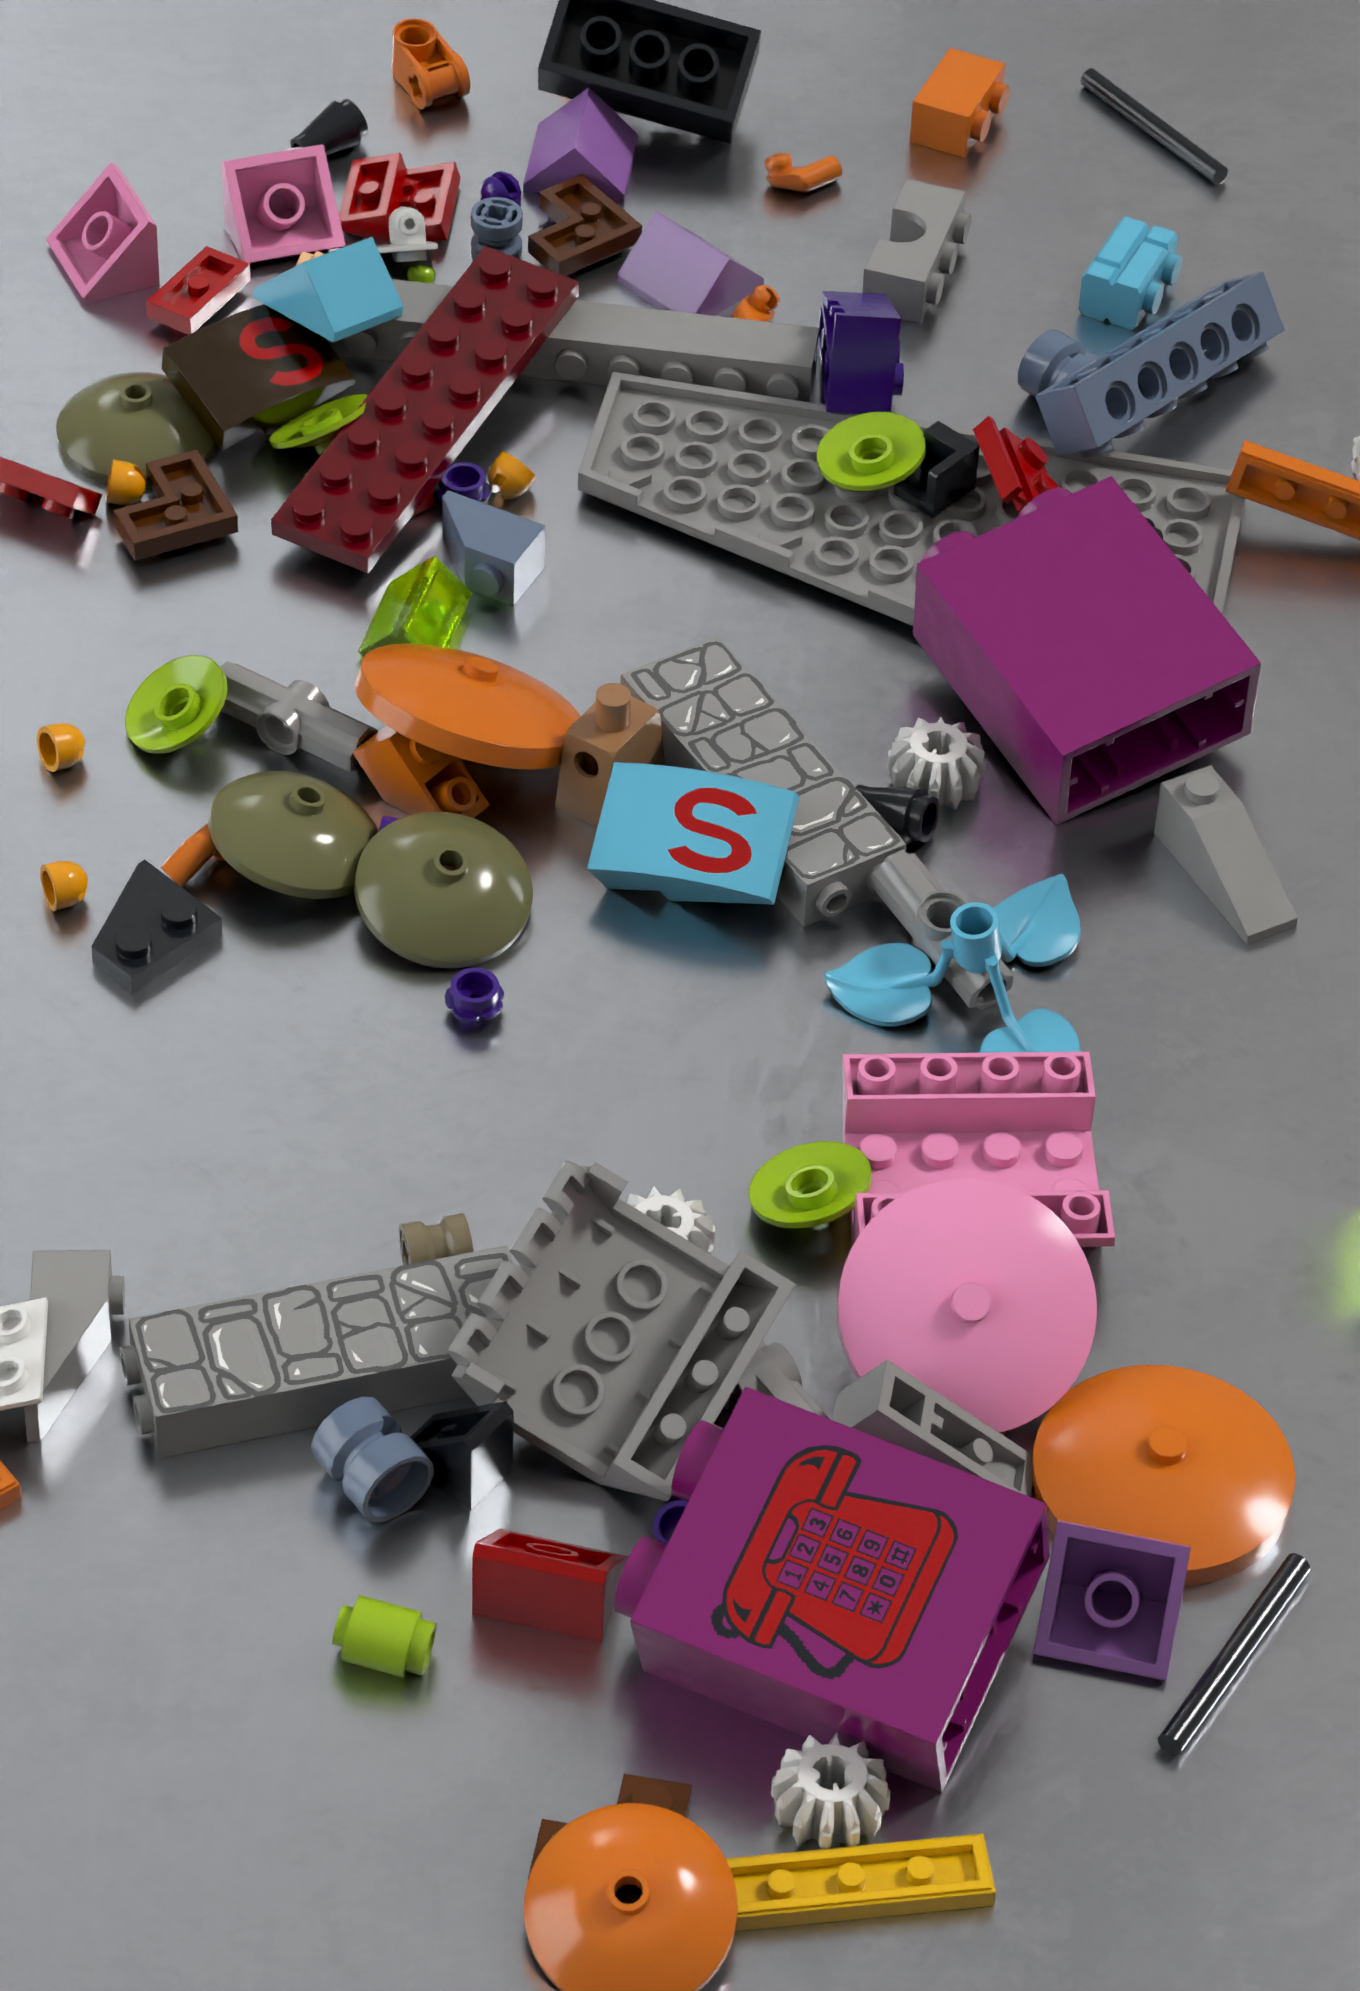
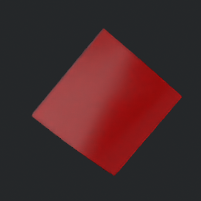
M401 153L352 160L339 212L342 231L365 238L373 237L374 240L390 241L389 217L391 213L399 207H409L418 210L424 217L426 242L447 240L461 180L456 163L449 162L406 169Z

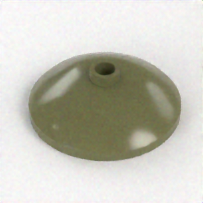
M129 372L99 379L81 389L65 403L56 423L57 443L65 460L80 473L104 483H108L113 459L137 465L146 477V486H150L146 476V463L196 449L206 462L217 446V443L169 378L158 373Z
M289 771L259 772L230 782L216 795L208 817L209 834L214 846L236 871L265 888L290 896L310 899L335 898L355 892V875L360 856L368 842L379 832L369 814L349 794L324 780Z
M432 811L416 813L388 824L376 833L364 848L355 875L354 891L358 910L374 936L398 955L413 962L437 968L470 967L489 961L502 954L522 933L526 926L533 900L531 876L524 859L515 846L504 835L486 823L452 812ZM442 865H451L457 868V870H447Z

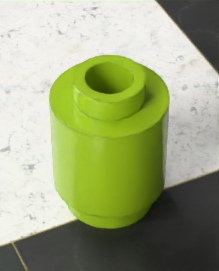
M359 1595L354 1607L342 1605L335 1624L332 1644L343 1647L341 1661L402 1678L406 1677L407 1672L423 1676L432 1652L437 1623L422 1619V1611Z

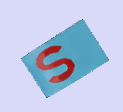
M614 762L587 870L607 889L660 891L669 901L774 905L800 796L794 791L709 771L643 763Z

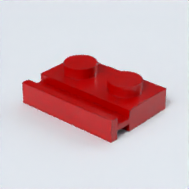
M990 416L986 417L973 429L1002 501L1008 503L1013 499L1019 513L1039 494L1050 489L1059 488L1056 482L1048 475L1044 466L1048 463L1046 454L1034 440L1029 437L1021 440L1005 427L999 431L994 419Z

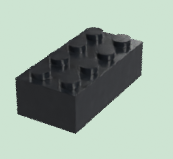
M559 0L538 66V90L574 99L590 88L615 112L732 144L759 54L761 30L655 0Z

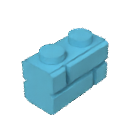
M1127 216L1121 219L1082 276L1078 308L1081 315L1104 321L1107 318L1110 324L1129 330L1137 327L1146 313L1154 315L1160 306L1164 285L1173 286L1182 268L1183 257L1177 254L1179 237H1177L1176 232L1156 225L1148 228L1146 222Z

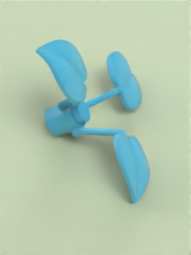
M1064 874L1032 884L1006 898L995 907L981 902H971L958 907L950 919L952 940L941 942L942 954L932 973L931 963L927 955L920 949L905 943H887L872 947L859 953L841 967L824 973L826 986L845 1010L870 1024L893 1027L914 1022L930 1011L932 999L928 987H935L942 982L951 959L955 958L956 962L970 973H989L1002 1019L1007 1026L990 1032L981 1044L980 1053L1081 1052L1078 1036L1074 1028L1058 1013L1049 1009H1036L1024 1015L1019 1021L1016 1020L1012 1013L999 969L1000 958L1005 962H1011L1017 957L1028 966L1042 967L1065 959L1076 949L1081 935L1080 918L1071 898Z

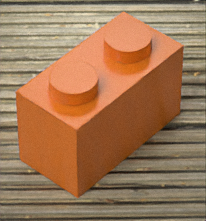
M949 48L913 100L909 142L966 158L977 141L983 142L985 140L994 115H1001L1007 105L1010 88L1009 85L1004 84L1006 63Z

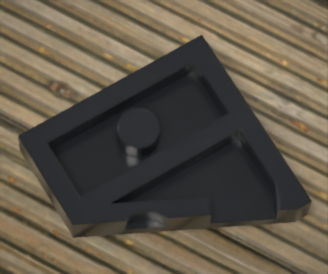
M144 859L136 866L91 946L92 962L126 990L134 994L221 936L222 918Z

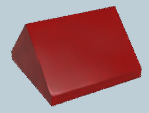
M499 1528L477 1541L474 1545L472 1556V1615L603 1643L614 1608L616 1587L628 1556Z

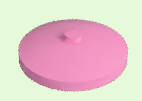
M958 1178L941 1180L910 1190L882 1208L869 1221L856 1239L843 1265L837 1290L836 1319L843 1352L857 1380L884 1361L889 1360L1000 1434H1005L1021 1428L1040 1417L1054 1406L1076 1381L1092 1347L1097 1321V1298L1091 1269L1082 1248L1068 1227L1053 1211L1025 1192L1011 1186L982 1179Z

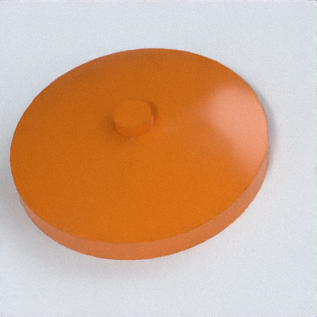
M392 644L375 648L363 657L355 681V692L360 702L373 716L388 727L434 750L464 760L496 767L533 770L560 766L565 734L568 728L581 717L567 699L536 678L499 661L447 647L425 644Z
M1137 1365L1113 1369L1086 1379L1067 1391L1049 1409L1041 1422L1034 1442L1032 1491L1034 1499L1046 1503L1048 1528L1054 1535L1057 1521L1061 1520L1191 1546L1184 1587L1216 1582L1237 1574L1257 1562L1270 1550L1283 1532L1289 1518L1295 1489V1468L1290 1447L1277 1423L1262 1406L1240 1389L1221 1379L1196 1370L1167 1365Z

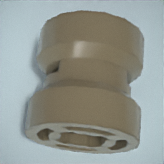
M464 1213L443 1216L436 1225H425L421 1221L399 1224V1244L403 1265L474 1252L469 1225Z

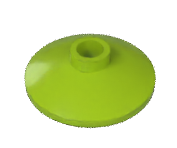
M354 394L342 397L303 413L281 426L271 435L269 440L272 447L276 449H300L314 446L317 454L322 455L340 430L363 414L366 403L359 409L358 407L368 395Z
M891 412L859 414L843 420L824 435L817 449L818 467L822 475L829 482L844 489L872 491L886 488L906 479L920 466L926 452L925 437H923L921 428L914 421L903 415Z
M188 655L171 660L153 671L140 684L128 704L125 715V728L130 740L145 752L161 754L178 750L200 737L216 720L226 700L227 678L222 668L214 660L206 656Z
M835 1141L809 1142L784 1150L765 1162L757 1170L750 1182L749 1200L755 1214L771 1225L783 1228L818 1226L833 1221L855 1208L856 1193H868L871 1187L872 1170L867 1157L859 1149L851 1145Z

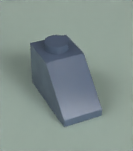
M448 490L442 496L443 541L464 588L514 606L545 568L546 525Z

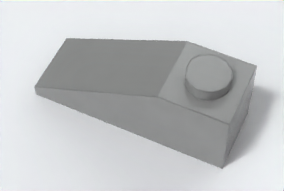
M1210 765L1162 782L1154 834L1246 945L1296 927L1298 917L1242 801Z
M33 1250L30 1300L46 1297L48 1300L43 1401L42 1403L24 1406L27 1442L42 1441L111 1342L112 1315L124 1314V1276H112L110 1250Z
M889 1360L884 1361L837 1393L833 1421L1031 1497L1033 1454Z

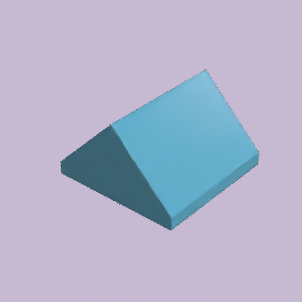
M373 237L302 262L255 287L252 297L331 342L341 340L400 317L404 307Z

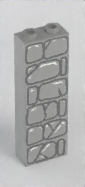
M718 636L621 674L620 684L630 690L631 696L655 707L660 713L665 766L736 776L791 790L800 796L776 896L803 927L827 917L837 916L846 909L879 896L870 885L872 872L884 862L887 856L903 849L906 852V843Z
M508 1246L129 1318L130 1345L120 1347V1358L127 1386L138 1384L141 1395L133 1396V1404L140 1435L152 1434L159 1459L319 1427L323 1420L336 1408L359 1397H374L388 1412L468 1397L469 1395L451 1376L458 1364L447 1353V1350L471 1313L480 1315L485 1319L487 1318L477 1305V1302L504 1260L513 1262Z

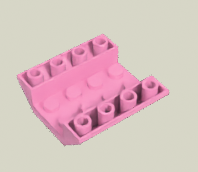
M1090 1052L843 1054V1143L859 1149L867 1157L873 1176L868 1193H856L855 1208L849 1212L851 1243L853 1245L869 1221L882 1208L901 1195L929 1183L967 1178L994 1181L1008 1185L1040 1201L1064 1222L1080 1247L1114 1246L1115 1233L1109 1190H1099L1091 1134L1096 1096Z

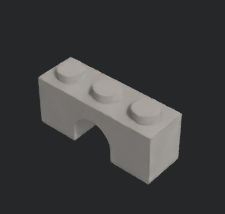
M906 179L892 208L890 241L878 238L864 268L862 293L885 294L902 320L921 324L929 305H938L944 285V273L951 275L958 252L957 243L965 244L971 225V214L964 213L966 191Z

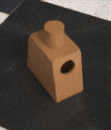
M607 683L600 686L596 691V702L568 728L564 737L555 808L596 828L598 827L614 762L665 766L659 711L655 707L631 696L630 690L619 683Z

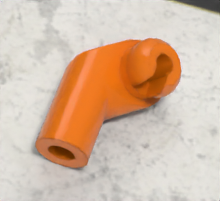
M777 153L767 157L765 160V167L769 173L766 179L774 188L810 192L838 180L842 176L841 164L832 155L804 167H793L792 158L788 153Z
M767 285L755 287L753 294L747 295L736 307L732 318L770 322L775 315L774 309L780 302L778 293Z
M208 823L187 838L160 867L181 887L213 855L218 860L225 861L212 842Z

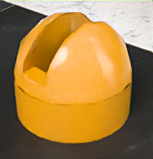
M501 452L488 472V484L491 487V491L497 493L501 490V498L507 500L519 498L536 479L534 473L526 465L506 452Z
M113 459L108 477L105 503L121 506L133 505L141 500L146 491V477L137 465Z
M56 723L39 728L37 732V749L40 759L47 770L55 772L67 769L79 763L84 755L83 748L86 742L83 733L70 723Z
M56 861L41 866V885L47 904L52 911L72 907L83 900L87 893L88 877L80 865L71 861Z

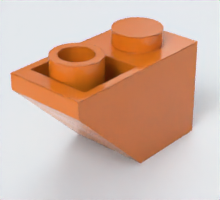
M387 725L352 752L382 799L407 815L442 811L475 818L490 805L460 758L422 745Z

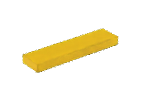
M984 1833L725 1858L736 1886L738 1903L736 1931L994 1906L996 1889Z

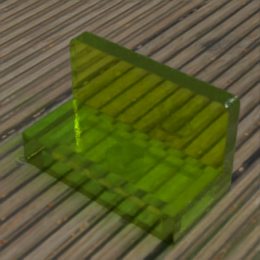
M434 555L388 584L361 642L358 653L364 657L375 648L392 644H425L448 648L472 592Z

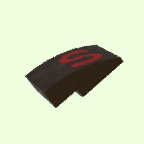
M265 304L214 322L163 348L161 369L222 451L260 429L266 435L355 384L354 376L324 337Z

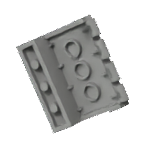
M565 1161L542 1197V1200L551 1209L552 1213L536 1208L509 1250L520 1265L518 1266L513 1262L504 1260L477 1302V1305L487 1318L485 1319L480 1315L471 1313L447 1350V1353L458 1364L451 1376L477 1406L507 1401L514 1411L515 1434L597 1484L668 1501L672 1495L671 1486L675 1466L687 1437L694 1426L701 1420L714 1424L796 1284L741 1250L730 1265L724 1263L619 1199L628 1184V1181L597 1162H594L593 1166L588 1167L578 1166L573 1162Z

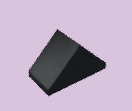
M507 1401L434 1414L410 1436L433 1462L434 1474L431 1485L469 1510L478 1505L513 1471L514 1411Z

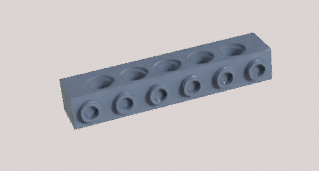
M1264 272L1219 283L1037 394L1035 398L1057 455L1062 456L1081 452L1082 458L1085 459L1102 454L1113 447L1111 439L1114 437L1122 438L1145 427L1144 418H1154L1177 407L1174 401L1176 398H1186L1205 390L1208 387L1206 379L1219 378L1237 370L1238 365L1236 361L1238 359H1249L1267 351L1269 348L1266 342L1285 331Z

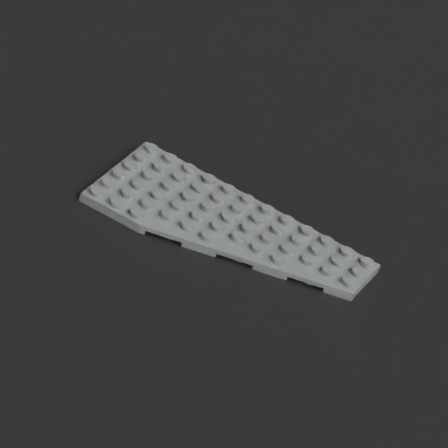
M612 372L578 471V490L912 626L914 623L917 563L921 561L929 548L940 539L955 532L967 531L977 537L1017 519L1020 514L1015 507L1013 499L1008 503L1002 501L981 449H979L976 488L932 518L894 495V485L872 491H854L838 487L822 475L817 463V449L820 441L832 427L843 420L859 414L826 412V407L822 404L620 372ZM911 419L921 428L923 434L925 429L935 423ZM945 424L978 444L973 432L974 428ZM1016 435L1021 440H1024L1026 438L1025 436ZM1031 438L1041 447L1048 458V463L1044 465L1048 475L1056 482L1059 488H1065L1071 494L1112 476L1145 518L1151 519L1155 528L1161 530L1163 541L1223 615L1246 500L1243 497L1225 491L1233 469L1108 450L1097 456L1085 459L1082 458L1081 452L1058 456L1052 441Z

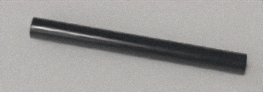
M1090 68L1083 73L1080 81L1081 85L1211 182L1220 184L1224 181L1228 174L1226 166L1095 69Z
M1291 1553L1283 1561L1158 1736V1743L1164 1751L1172 1755H1179L1309 1573L1310 1564L1304 1557Z

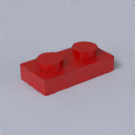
M206 246L146 301L147 318L188 335L197 331L251 280L250 263Z
M0 457L1 493L26 501L29 492L44 497L41 508L71 519L76 509L96 515L103 494Z

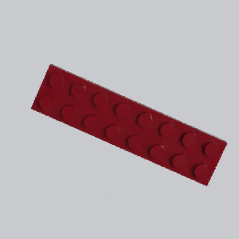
M485 246L358 407L359 409L366 403L363 414L340 430L271 518L272 535L369 573L578 299L579 281Z

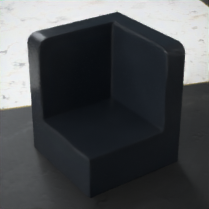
M940 421L935 422L924 430L923 437H925L926 452L920 466L906 479L894 484V495L932 518L976 488L980 449L978 444Z

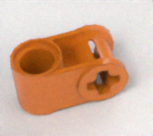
M411 18L400 21L393 27L392 75L407 91L417 108H429L432 105V101L450 95L461 98L470 93V77L465 62L457 52L452 50L432 23L423 19Z

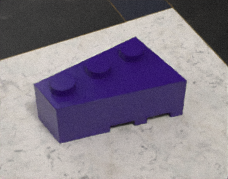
M822 291L818 325V349L826 412L852 414L891 412L893 395H902L904 364L899 363L901 317L885 294Z

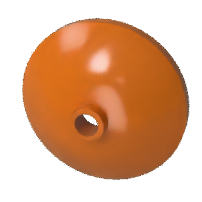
M624 1803L601 1807L583 1814L564 1826L550 1839L537 1857L530 1872L524 1896L525 1928L533 1955L546 1976L561 1991H700L717 1973L726 1959L737 1925L738 1903L734 1878L727 1860L713 1839L686 1817L666 1808L641 1803ZM632 1884L639 1887L643 1893L637 1902L624 1904L615 1896L618 1889L624 1885Z

